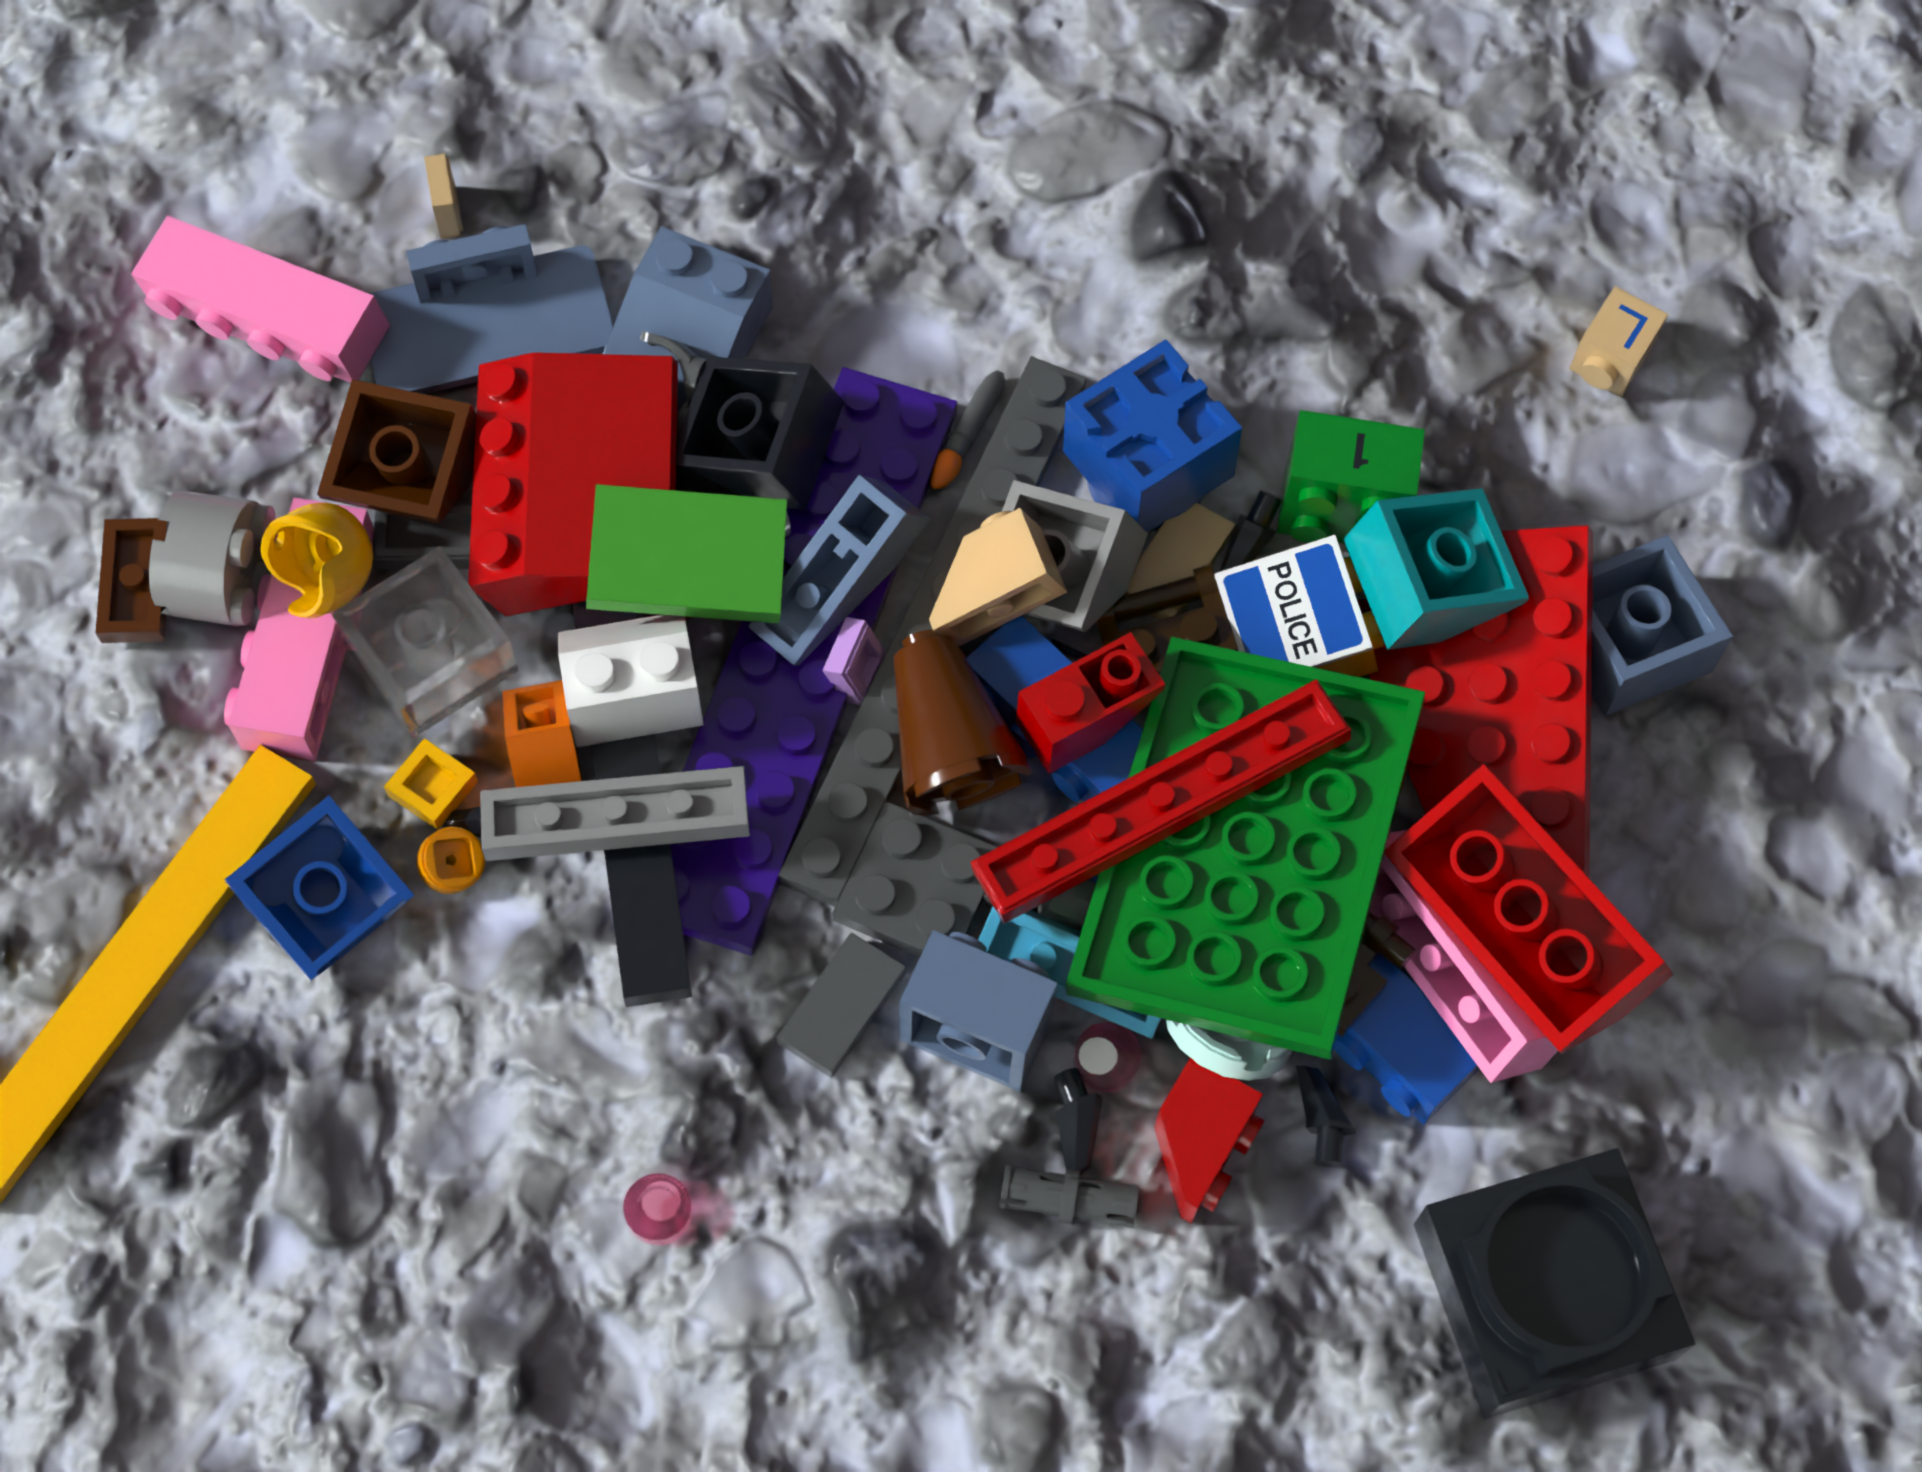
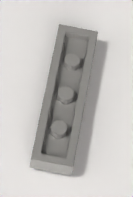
M744 766L480 791L481 839L485 861L750 836Z

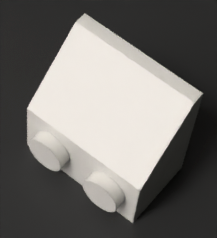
M656 615L558 632V656L566 708L576 748L704 725L685 616Z

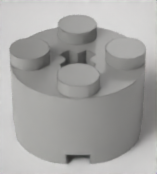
M178 490L171 494L165 502L158 519L170 522L165 541L153 539L150 552L149 585L154 605L166 607L162 611V614L166 616L233 626L248 625L257 605L260 581L264 574L271 575L262 559L261 542L266 528L276 519L274 508L269 505L259 504L253 500Z

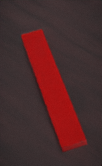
M1316 679L970 862L972 871L1003 924L1344 744L1351 740V728Z

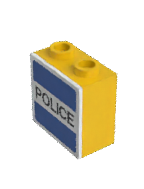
M1336 535L1214 574L1239 651L1356 677L1378 671L1373 650L1384 647L1382 635L1372 611L1361 614L1355 594L1364 590L1350 556L1343 558Z

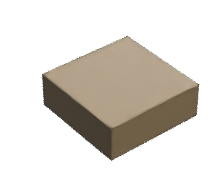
M445 153L426 156L424 160L432 208L440 238L461 236L463 225L449 157H445Z

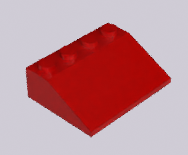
M532 352L479 365L468 587L504 616L586 601L596 484L676 491L678 361L673 356Z

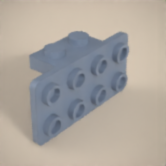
M526 224L514 227L497 226L484 231L482 234L451 241L435 240L425 244L423 247L407 250L406 253L414 283L369 293L374 295L390 323L389 329L371 358L376 384L421 394L478 382L480 364L532 352L601 354L604 352L613 328L593 250L588 246L580 245L533 256Z

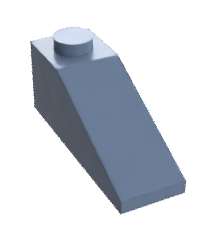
M858 475L784 576L780 622L751 621L748 627L794 666H799L894 570L931 519L885 481Z

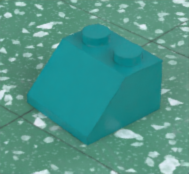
M1483 488L1377 500L1343 538L1387 650L1440 643L1515 609L1529 599Z

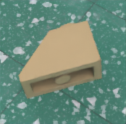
M1018 508L1014 511H1003L991 515L982 522L979 529L965 535L930 615L929 621L933 631L938 635L952 636L957 644L961 646L1067 593L1041 527L1021 508Z

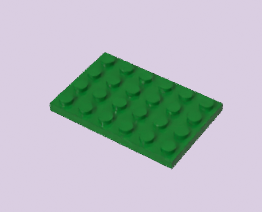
M1171 636L1160 676L1165 683V689L1151 702L1128 778L1316 679L1351 728V740L1099 873L1065 984L1067 995L1331 1060L1422 714L1425 692Z

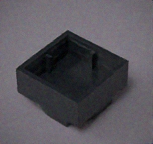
M1619 1148L1428 1204L1413 1224L1484 1419L1675 1361L1696 1345Z

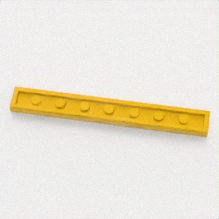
M259 745L0 1084V1204L233 896L234 892L225 883L224 879L278 836L315 787L316 782L312 775L264 746Z

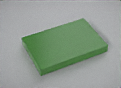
M596 484L586 609L779 623L782 601L787 499Z

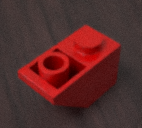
M1130 632L1019 691L1016 723L1048 774L1104 745L1165 689V683Z
M1189 1058L1162 1104L1154 1126L1179 1217L1192 1224L1202 1206L1214 1212L1233 1178L1222 1171L1234 1149L1243 1155L1247 1154L1265 1122L1264 1119L1255 1115L1263 1096L1262 1093L1237 1079L1223 1077L1208 1070L1191 1058Z

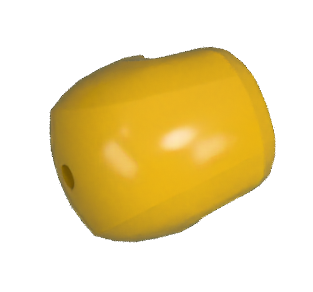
M324 502L299 507L285 516L273 520L266 528L262 537L261 555L267 569L279 581L296 588L303 594L302 597L289 605L288 611L292 615L313 619L332 613L354 599L368 581L373 563L371 541L365 528L355 515L339 505Z

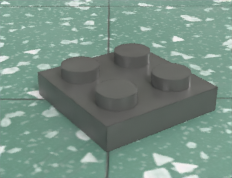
M885 801L832 912L833 921L920 957L932 930L947 936L951 932L969 934L984 901L983 896L986 894L974 875L970 862L997 847L921 815H914L904 808Z

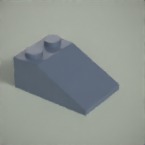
M661 226L633 274L603 354L673 356L676 359L675 355L667 348L660 345L650 346L646 341L640 340L642 331L676 340L704 359H707L708 356L745 359L773 308L770 269ZM679 362L677 413L686 401L684 378Z

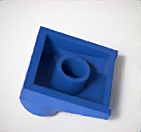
M327 796L224 879L225 883L242 901L244 907L255 916L310 981L314 980L346 955L414 897L412 891L330 796Z

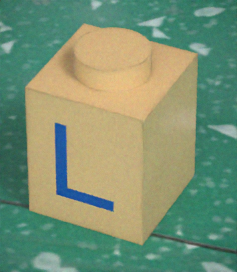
M1614 286L1582 337L1569 369L1581 375L1591 386L1602 390H1609L1622 397L1655 345L1668 314Z

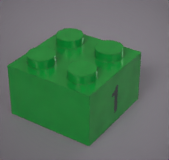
M1300 410L1285 466L1281 494L1282 502L1279 508L1276 533L1291 535L1297 541L1311 543L1336 535L1338 543H1344L1343 538L1377 500L1417 496L1425 429Z

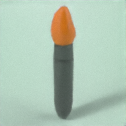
M999 370L992 372L984 378L952 431L944 449L937 455L930 478L932 489L945 488L959 474L962 467V459L975 442L1001 396L1005 384L1003 372Z

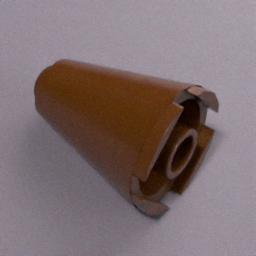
M933 629L919 631L906 637L902 641L903 648L895 653L893 659L903 792L907 809L914 815H937L940 813L936 803L949 800L956 801L958 810H962L995 799L1022 784L1018 772L1028 776L1032 772L1028 758L956 640L952 636L938 635Z

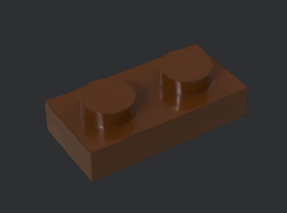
M159 518L104 519L95 630L101 643L165 642L167 616L162 614V611L166 607L155 606L152 600L149 585V560L153 539L165 541L169 521L158 520Z

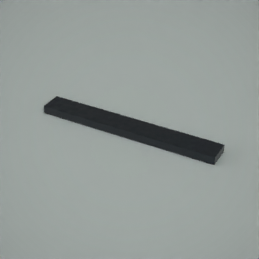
M586 601L572 603L575 629L638 619V613L586 609ZM655 734L591 745L595 780L661 774ZM671 844L604 850L625 1006L633 1007L692 997Z

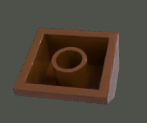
M352 379L317 495L325 500L440 524L471 484L474 471L476 412L471 404Z

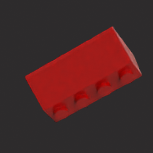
M1485 764L1481 765L1385 850V855L1561 1054L1623 1019L1674 975L1660 955Z

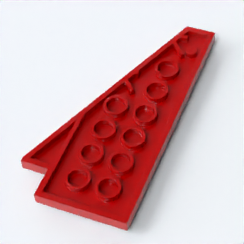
M1588 525L1501 531L1529 599L1515 609L1440 643L1387 650L1384 642V647L1373 650L1378 671L1368 675L1370 680L1425 692L1424 706L1407 767L1425 814L1481 765L1485 764L1590 879L1593 531ZM1367 599L1357 600L1361 614L1372 611Z

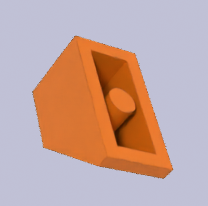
M562 680L502 691L505 740L515 786L525 787L583 781L578 748H576L566 708Z

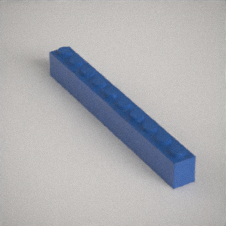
M1021 615L1005 623L966 658L1027 758L1033 759L1037 755L1016 723L1018 693L1026 687L1072 664V662ZM1131 719L1104 745L1054 771L1052 778L1055 784L1069 799L1079 802L1081 799L1086 801L1128 779L1143 729ZM1379 955L1370 967L1388 981L1384 991L1343 1037L1337 1034L1334 1049L1349 1066L1356 1070L1365 1068L1383 1085L1381 1088L1382 1095L1396 1111L1406 1117H1410L1413 1114L1425 1125L1478 1072L1479 1067L1422 990L1401 970L1382 955Z

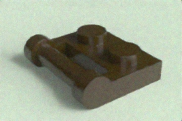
M1211 564L1193 569V576L1122 596L1097 620L1104 646L1131 632L1159 675L1171 636L1239 651ZM1201 599L1202 608L1119 632L1118 623Z

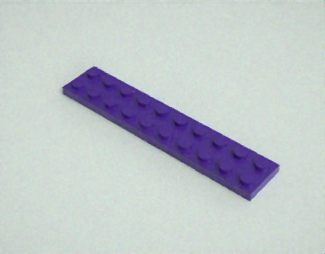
M842 367L834 390L842 398L844 404L806 510L786 509L791 525V533L785 537L783 578L858 475L885 481L919 510L921 509L930 485L935 460L938 453L945 446L957 414L956 400ZM900 562L847 617L865 620L874 633ZM844 620L799 666H794L748 627L751 621L741 622L703 717L704 725L699 727L682 772L744 766L750 836L671 844L683 934L746 955H753L779 886L778 875L798 836L847 706V694L835 690V684L831 683L822 671Z

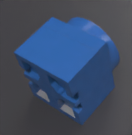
M1167 339L1065 403L1063 452L1087 480L1093 500L1097 503L1126 510L1147 533L1152 529H1160L1166 520L1181 515L1195 503L1200 504L1206 494L1235 476L1242 426L1220 401H1213L1207 394L1208 387L1201 379L1196 381L1188 372L1189 365Z

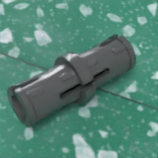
M1005 1164L999 1208L1059 1216V1223L1072 1224L1073 1219L1110 1223L1111 1225L1133 1229L1139 1185L1079 1177L1080 1171L1066 1169L1065 1174L1034 1171Z

